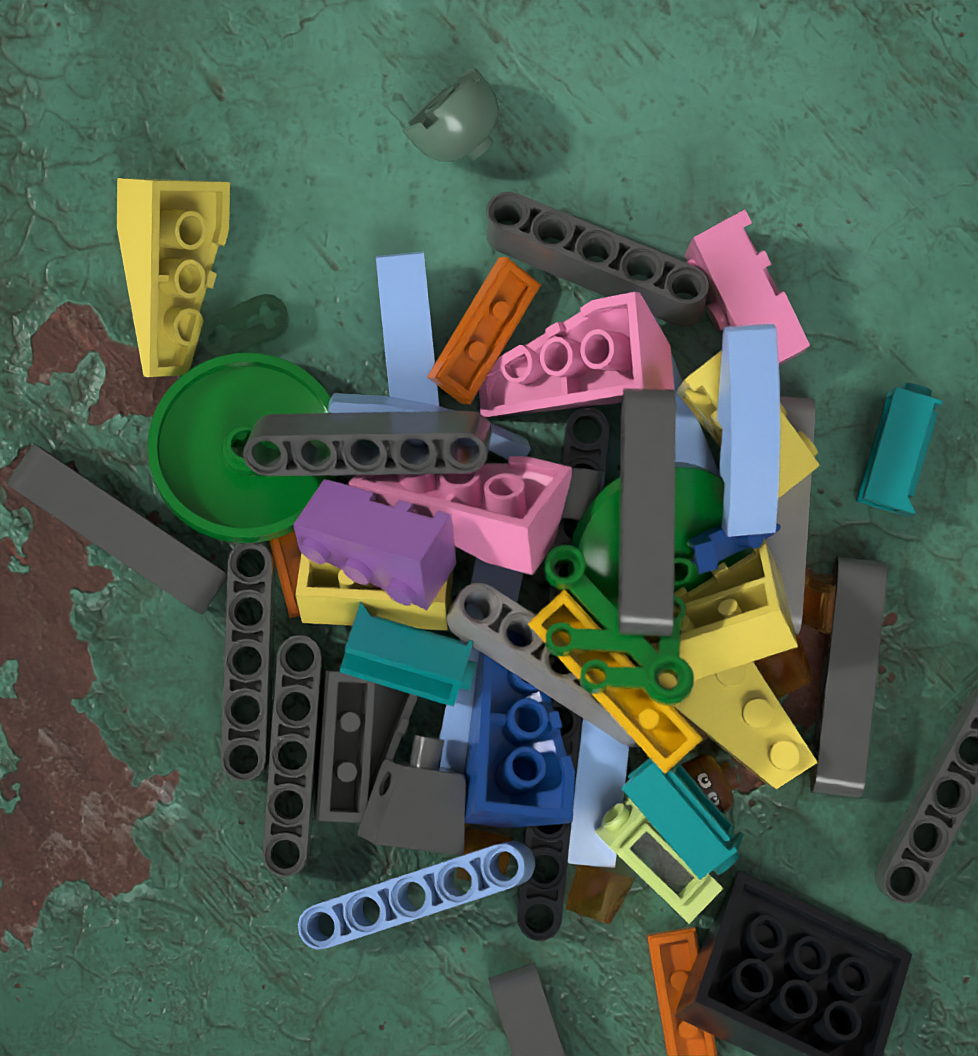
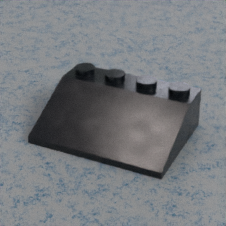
M738 871L689 972L674 1017L756 1056H883L912 954L742 871Z

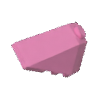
M632 292L592 300L580 308L581 312L564 322L554 323L545 329V334L527 345H518L496 360L479 389L481 415L487 419L622 403L624 388L674 390L671 346L640 293Z
M509 456L508 464H483L477 471L466 474L355 475L348 484L352 487L374 492L377 497L374 502L395 507L399 500L413 504L415 509L412 513L433 518L437 511L449 513L452 518L454 545L486 563L533 575L555 544L572 478V467L527 456Z

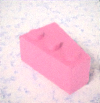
M743 210L693 237L684 256L687 260L686 263L702 270L708 278L709 289L707 297L710 304L706 305V310L717 330L721 331L724 327L774 324L777 330L778 365L780 366L805 352L810 347V344L786 293L778 290L766 268L771 265V262L765 250L757 252L744 227L752 222L746 210Z

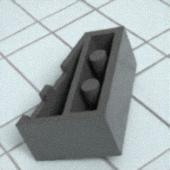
M323 670L313 815L317 820L361 823L380 767L385 759L393 760L402 735L405 734L410 722L409 718L418 696L340 673V671Z

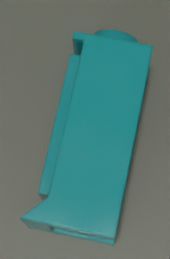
M903 383L902 388L895 387L887 392L856 502L904 517L916 514L909 498L915 495L938 413L933 412V410L941 406L943 400L930 397L932 390L917 384Z
M360 602L346 644L340 673L454 707L459 689L469 691L477 662L468 659L474 641L469 640L467 645L460 644V641L382 617H371Z
M649 758L628 775L630 780L621 789L699 880L712 870L717 875L723 873L738 860L740 855L737 851L744 834L741 831L736 835L733 834L735 827L679 762L665 774Z

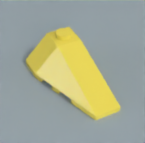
M117 178V231L143 376L145 377L184 375L191 368L204 321L200 310L206 289H213L217 273L212 272L218 246H225L229 233L230 182Z

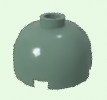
M471 68L457 78L462 84L457 90L454 87L448 90L445 87L408 122L410 126L403 129L402 132L426 156L441 162H454L467 155L474 161L494 143L489 134L498 122V101L489 83L476 68Z

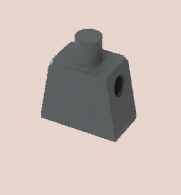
M415 734L410 762L391 759L383 761L362 818L358 836L376 845L463 856L466 779L462 773L440 767L444 739Z

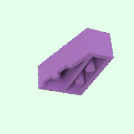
M324 479L293 524L301 553L317 564L327 562L342 569L344 574L356 583L366 585L369 582L385 590L393 600L402 605L409 606L414 604L428 610L457 564L451 514L437 511L433 518L412 513L415 509L412 503L399 500L395 507L374 502L377 498L374 492Z

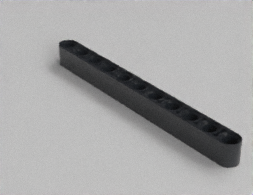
M591 407L580 408L568 418L564 430L561 465L569 466L573 469L576 467H586L589 470L606 473L610 430L606 416L598 409ZM583 419L595 422L600 429L599 439L589 444L577 440L573 433V426L576 422ZM560 520L553 548L560 545H571L572 539L564 531V520ZM559 564L558 566H556L555 572L558 576L560 568L564 564ZM549 583L547 605L552 600H554L563 591V589L555 588ZM564 589L573 598L571 591ZM549 657L550 666L557 658ZM551 698L553 707H564L572 716L571 727L561 736L567 756L570 755L572 759L576 782L582 717ZM571 823L560 824L553 831H544L537 826L525 827L524 844L531 850L534 858L547 854L554 857L558 863L557 872L550 879L540 880L532 875L528 881L519 885L517 905L518 926L529 939L546 941L554 937L560 929L563 915ZM535 904L547 905L553 912L552 921L544 928H533L525 920L527 910Z

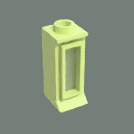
M629 797L623 803L611 807L603 816L601 826L595 831L624 862L689 924L723 889L709 874L699 880Z

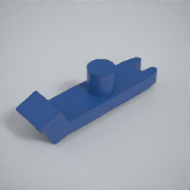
M721 524L688 540L687 544L693 548L695 555L691 558V563L697 566L698 574L718 569L717 562L746 548L757 549L762 545L764 538L767 539L775 533L727 537ZM776 524V532H778L780 524Z

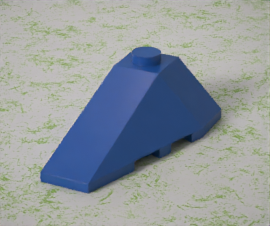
M506 630L507 637L513 645L525 647L524 640L518 632ZM480 651L464 768L466 779L465 823L503 828L571 823L574 810L575 770L571 756L566 754L560 732L562 727L558 711H554L551 697Z

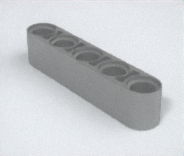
M780 396V403L787 412L786 418L795 431H802L814 443V398ZM812 472L778 499L776 524H780V530L765 539L782 575L795 634L800 632L803 615Z
M484 583L470 584L459 593L449 606L446 614L447 624L457 637L466 643L469 640L474 641L472 647L622 744L629 747H640L591 693L583 689L579 679L565 664L566 675L556 673L551 668L549 657L559 658L548 651L545 642L528 625L536 615ZM471 603L476 605L483 614V620L471 618L466 613L464 604ZM506 630L518 632L524 640L525 647L513 645L507 637Z

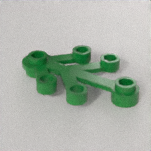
M560 545L553 548L545 560L544 574L547 581L555 588L569 589L606 630L573 628L567 623H555L550 626L546 633L545 645L548 651L555 656H566L573 650L629 653L641 667H608L605 662L597 659L586 662L581 669L579 677L583 689L593 694L601 693L607 687L644 689L651 700L661 705H676L684 701L689 696L694 684V675L690 665L679 657L680 624L686 613L684 601L674 595L673 605L677 607L679 615L673 618L671 636H660L658 654L644 639V635H619L618 610L584 575L586 562L583 554L577 548L570 545ZM559 564H568L572 567L574 573L570 577L563 578L556 574L555 568ZM557 632H564L569 636L571 642L565 647H559L552 642L551 637ZM591 669H598L604 674L605 680L600 684H592L587 680L586 673ZM669 673L676 678L677 685L671 689L664 688L660 685L658 677L661 674Z

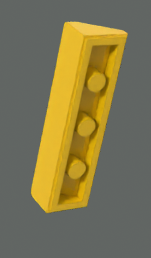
M565 590L528 623L544 642L547 630L550 626L559 622L567 623L573 628L602 630ZM557 632L551 637L552 642L559 647H565L571 642L569 636L564 632ZM573 650L566 656H557L578 679L583 665L594 659L605 662L608 667H636L621 652ZM591 669L586 673L587 680L592 684H600L605 680L604 674L598 669ZM607 687L601 693H591L665 774L702 740L698 733L672 705L667 706L654 702L649 698L644 689Z

